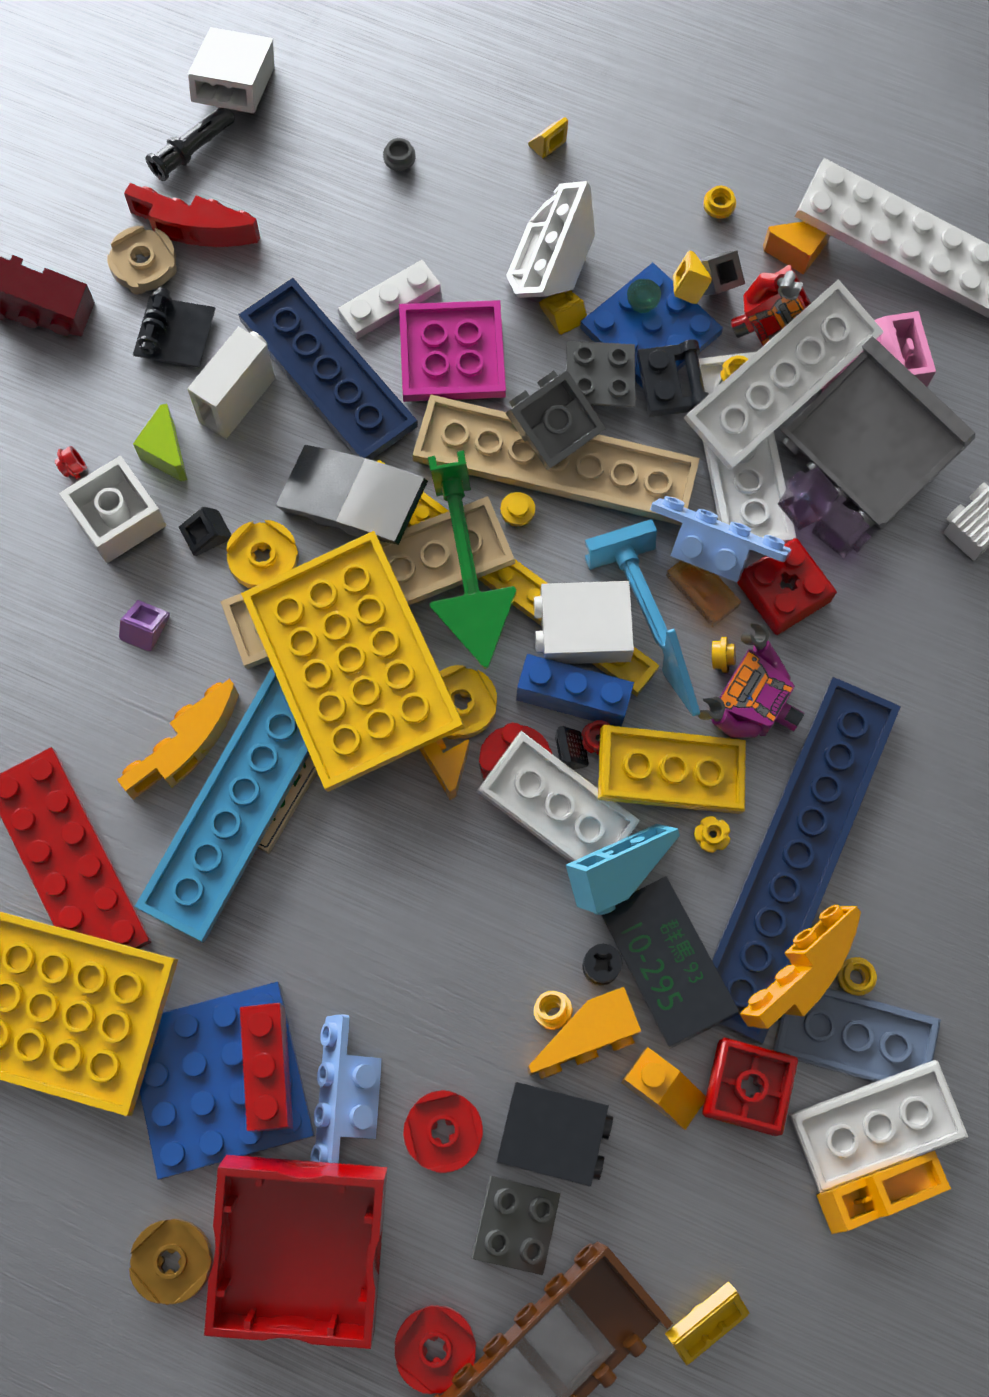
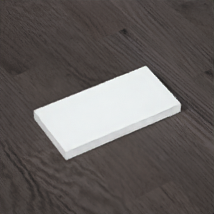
M522 731L519 732L476 791L570 863L630 836L640 821L618 803L598 800L597 787Z
M937 1060L789 1114L816 1187L820 1193L968 1138Z

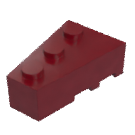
M12 255L10 260L0 257V320L10 319L18 321L29 328L39 326L51 329L59 335L68 336L72 334L82 337L95 303L87 284L48 268H44L43 273L23 266V259Z

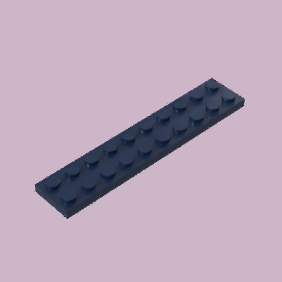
M832 677L712 957L719 975L739 1010L738 1015L718 1024L719 1026L761 1045L764 1043L769 1028L763 1029L747 1026L740 1013L749 1005L748 1001L751 996L760 990L767 989L776 981L775 976L781 969L792 965L784 952L794 944L793 939L803 930L811 928L901 706L838 678Z

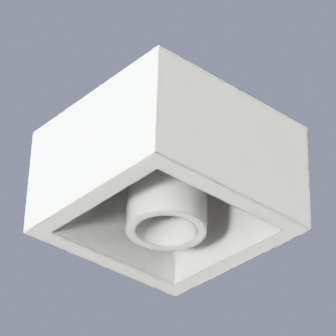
M121 455L59 493L69 511L106 564L167 526L159 508Z

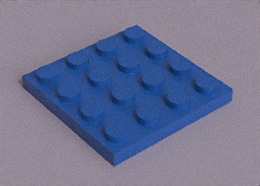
M278 981L163 1012L140 1088L157 1180L221 1163L226 1155L246 1156L315 1136L287 1014L286 1027L293 1128L254 1133L247 1131L240 1007L281 1003L285 1007Z

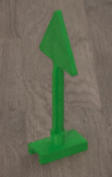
M464 450L457 451L459 462L438 466L436 457L430 456L428 460L436 496H443L444 500L448 501L465 592L463 596L432 601L430 608L484 669H488L517 591L514 586L485 592L479 590L462 498L465 497L464 492L471 490Z

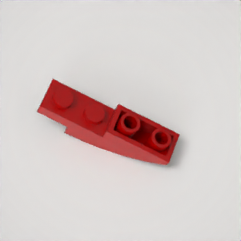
M129 183L124 192L130 213L148 219L153 231H155L154 228L161 230L172 241L206 247H232L254 244L260 240L256 218L246 211H236L225 207L217 200H207L196 195L189 206L179 198L171 199L158 194L150 187H140Z

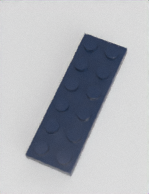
M291 278L238 314L240 322L250 333L252 331L256 332L266 340L270 357L355 456L372 460L418 427V420L294 278Z

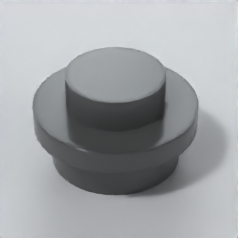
M403 138L392 139L383 151L384 163L395 171L409 169L416 159L414 147Z

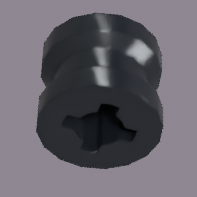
M602 943L591 947L582 963L584 976L594 985L604 986L610 984L616 979L622 969L621 955L616 948L608 944Z

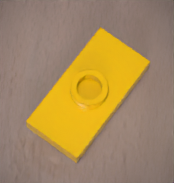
M728 1281L703 1303L695 1306L686 1317L668 1330L665 1335L687 1366L750 1313L736 1289Z

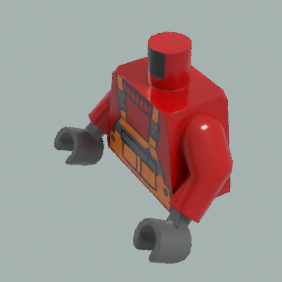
M791 265L784 267L776 273L763 272L759 274L744 293L745 313L731 319V326L737 338L755 331L761 344L764 346L811 304L803 289L804 284L799 281Z

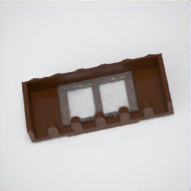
M597 1241L594 1245L588 1244L581 1249L574 1258L575 1264L564 1275L559 1273L547 1283L544 1288L546 1294L535 1305L532 1302L525 1305L515 1315L513 1319L515 1324L504 1335L498 1333L492 1337L483 1348L485 1354L473 1366L471 1363L463 1366L453 1377V1384L441 1396L437 1394L433 1397H587L599 1384L604 1388H608L615 1382L617 1376L613 1370L628 1354L636 1358L645 1351L647 1346L642 1340L658 1324L668 1329L673 1323L610 1248Z

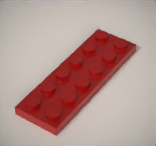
M50 747L0 773V817L53 925L138 949L151 943L152 941L56 751Z

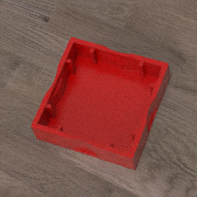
M226 1155L217 1170L213 1219L215 1255L208 1280L204 1336L261 1341L289 1338L312 1345L371 1349L376 1323L388 1167Z

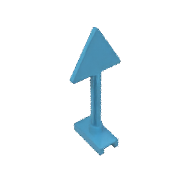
M650 519L586 539L585 545L589 554L585 555V561L589 570L617 562L620 570L625 572L653 638L663 651V675L691 715H699L700 709L674 628L667 630L638 565L640 561L637 555L656 549L657 529L653 520Z

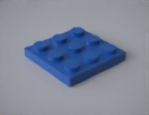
M653 262L580 321V329L594 342L635 344V382L642 388L637 359L638 349L678 345L686 340L694 339L699 342L701 352L716 340L723 331V327L700 305L675 297L673 280ZM685 360L675 361L677 372L686 365Z

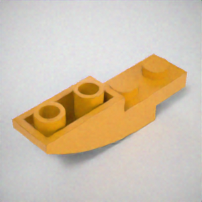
M230 678L224 683L218 682L212 685L204 693V698L194 705L188 704L182 707L175 714V719L170 722L177 735L172 739L170 737L163 739L153 748L152 754L142 761L136 760L123 770V775L117 781L133 800L162 778L173 788L189 775L213 748L226 728L239 696Z
M833 905L820 914L819 918L821 920L812 928L803 930L793 939L794 944L784 952L792 965L781 969L775 976L776 981L767 989L760 990L751 996L748 1001L749 1005L740 1013L747 1026L768 1029L784 1014L804 1017L820 1000L834 981L850 951L861 911L857 906Z

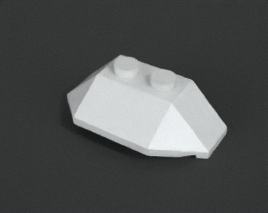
M588 181L559 184L554 190L555 195L547 200L528 222L507 273V278L518 298L544 297L574 289L595 236L591 186Z

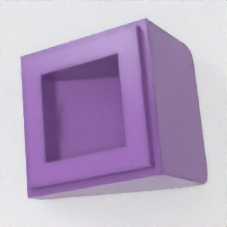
M137 600L120 619L119 638L136 647L151 651L170 617V613Z

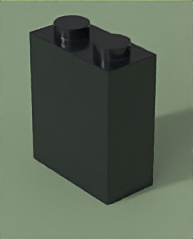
M516 1082L496 1163L591 1187L593 1179L600 1180L605 1156L598 1155L601 1139L608 1140L611 1133L613 1116L607 1115L609 1105Z

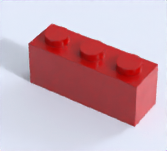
M281 1003L240 1007L247 1131L254 1133L293 1128L285 1007Z

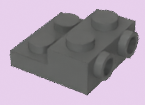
M553 370L537 382L540 386L539 390L531 395L525 390L510 400L509 403L512 408L506 412V415L524 442H529L547 470L606 430V427L568 370L559 376Z

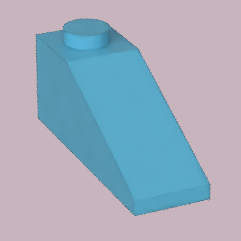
M655 824L567 864L566 868L577 907L593 912L596 915H602L612 912L615 909V905L629 899L680 836L678 828Z

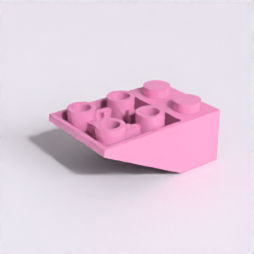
M919 311L889 315L876 319L875 322L884 331L876 340L928 387L936 373ZM854 358L846 367H844L836 376H834L826 385H824V386L821 388L822 392H823L856 358Z

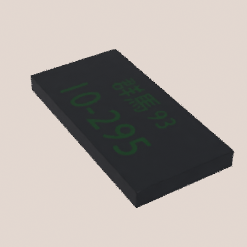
M667 876L635 891L629 899L615 905V909L612 912L601 915L670 1049L739 1014L735 1002Z

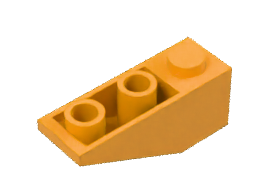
M621 987L587 1000L527 1068L529 1075L538 1073L540 1079H544L562 1072L560 1064L575 1059L576 1064L581 1065L598 1058L597 1050L611 1045L614 1052L635 1044L633 1036L638 1035L641 1029L625 988Z

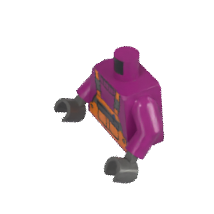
M751 623V627L755 631V637L751 633H743L741 640L746 645H754L753 651L748 649L720 697L703 698V701L709 705L710 711L700 710L698 717L701 720L711 719L716 727L731 738L766 736L775 721L794 732L805 714L786 702L795 685L790 681L791 677L768 641V628L764 624Z

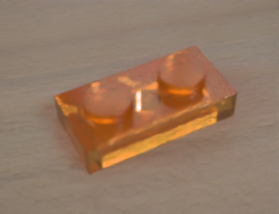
M682 560L667 570V578L712 627L722 621L741 604V600L717 574Z

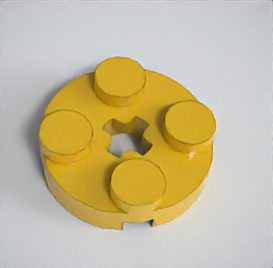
M265 520V523L259 522L256 524L253 521L245 523L234 531L227 543V562L231 574L240 584L249 589L297 567L299 561V554L293 535L285 526L275 521ZM266 549L271 550L269 552L270 558L267 561H256L257 557L254 553L256 550L262 552Z
M454 665L439 671L453 702H455L454 696L456 694H460L462 698L469 697L471 699L467 703V709L461 710L456 708L465 728L446 737L453 740L458 738L465 739L482 733L489 727L496 715L497 692L491 679L477 669L475 671L463 665Z

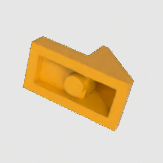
M443 739L419 749L449 800L457 796L470 748L469 739L444 753L442 751L446 749Z

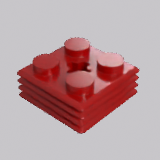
M793 538L785 543V547L792 549L785 562L764 556L744 568L740 580L737 582L775 635H779L829 604L837 593L836 589L797 538ZM781 582L789 583L792 589L789 587L782 589L780 587Z
M722 1038L717 1044L702 1111L703 1116L772 1136L782 1135L789 1109L798 1058L730 1038ZM751 1076L754 1078L753 1084L759 1087V1092L752 1093L748 1097L746 1096V1090L741 1088V1082L747 1081Z

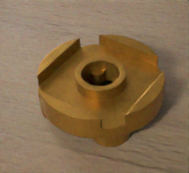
M170 1219L151 1224L139 1234L133 1243L130 1253L132 1254L130 1259L131 1268H129L130 1279L137 1292L153 1303L169 1305L182 1303L192 1298L206 1284L214 1262L208 1238L195 1224L181 1219ZM166 1250L171 1254L176 1251L180 1254L181 1258L178 1261L180 1268L177 1272L173 1269L165 1272L161 1268L165 1262L162 1254Z

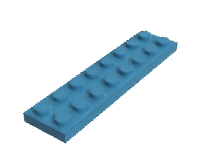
M273 667L270 669L134 906L138 910L202 943H205L309 756L308 749Z

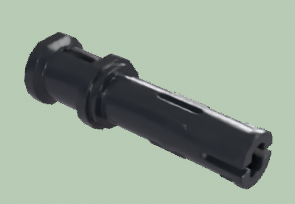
M219 107L179 138L170 137L167 139V145L155 154L149 153L146 155L145 160L150 170L159 180L166 181L169 178V173L180 165H187L195 151L235 122L233 112L230 109Z

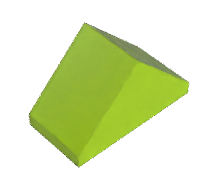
M162 404L138 435L133 445L140 460L179 481H186L188 479L174 420L168 404Z

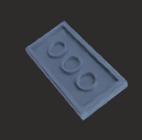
M828 988L804 1017L784 1014L779 1018L773 1051L795 1056L802 1063L874 1083L933 1061L941 1019Z

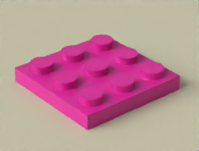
M500 300L399 304L403 402L429 401L430 395L452 400L506 398Z

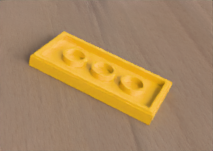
M603 725L600 728L598 800L742 814L745 812L746 740Z

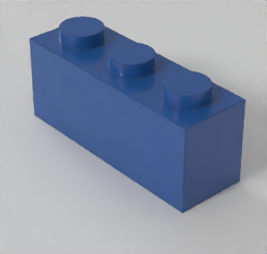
M527 654L517 687L516 701L590 721L602 720L608 722L611 726L622 727L634 682Z

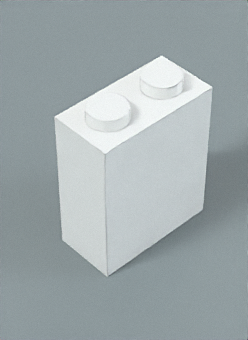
M210 27L188 72L191 102L254 113L275 67L273 38Z
M238 326L187 388L198 421L225 439L229 437L275 380L266 340L258 333L253 331L249 333Z
M629 581L541 584L540 596L534 597V618H541L542 631H535L536 653H543V658L564 664L631 662L634 645Z

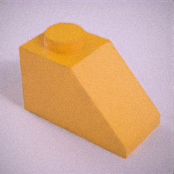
M649 1047L642 1051L621 1081L624 1086L684 1131L700 1110L706 1098L681 1071Z

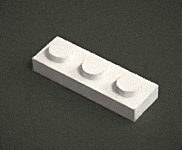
M420 260L338 307V314L357 340L399 315V304L421 303L440 292L441 283L425 262Z

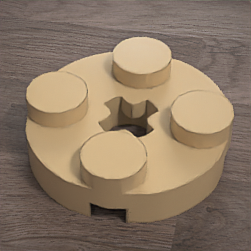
M144 226L130 227L116 235L111 242L112 249L109 255L107 254L110 271L120 285L129 288L130 292L134 294H143L146 291L162 286L177 272L176 253L173 244L164 232L154 228L155 231L145 230ZM142 254L144 257L150 255L148 261L136 263L137 255Z

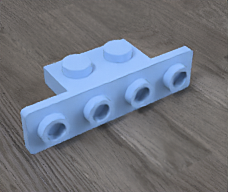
M665 496L664 499L659 498L652 503L650 508L653 512L682 523L670 556L735 582L740 580L751 550L781 562H785L792 550L785 547V542L771 535H765L764 538L750 533L751 528L744 524L731 522L728 525L718 521L716 514L703 509H697V512L684 507L685 503L673 497Z
M349 1015L327 1016L325 1024L321 1029L320 1040L323 1045L322 1063L317 1072L320 1092L319 1103L314 1111V1123L317 1127L316 1141L311 1151L310 1161L339 1163L340 1137L376 1139L382 1058L347 1055Z

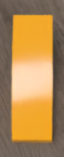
M935 1150L816 1194L831 1234L850 1231L880 1217L890 1216L948 1191L951 1187Z

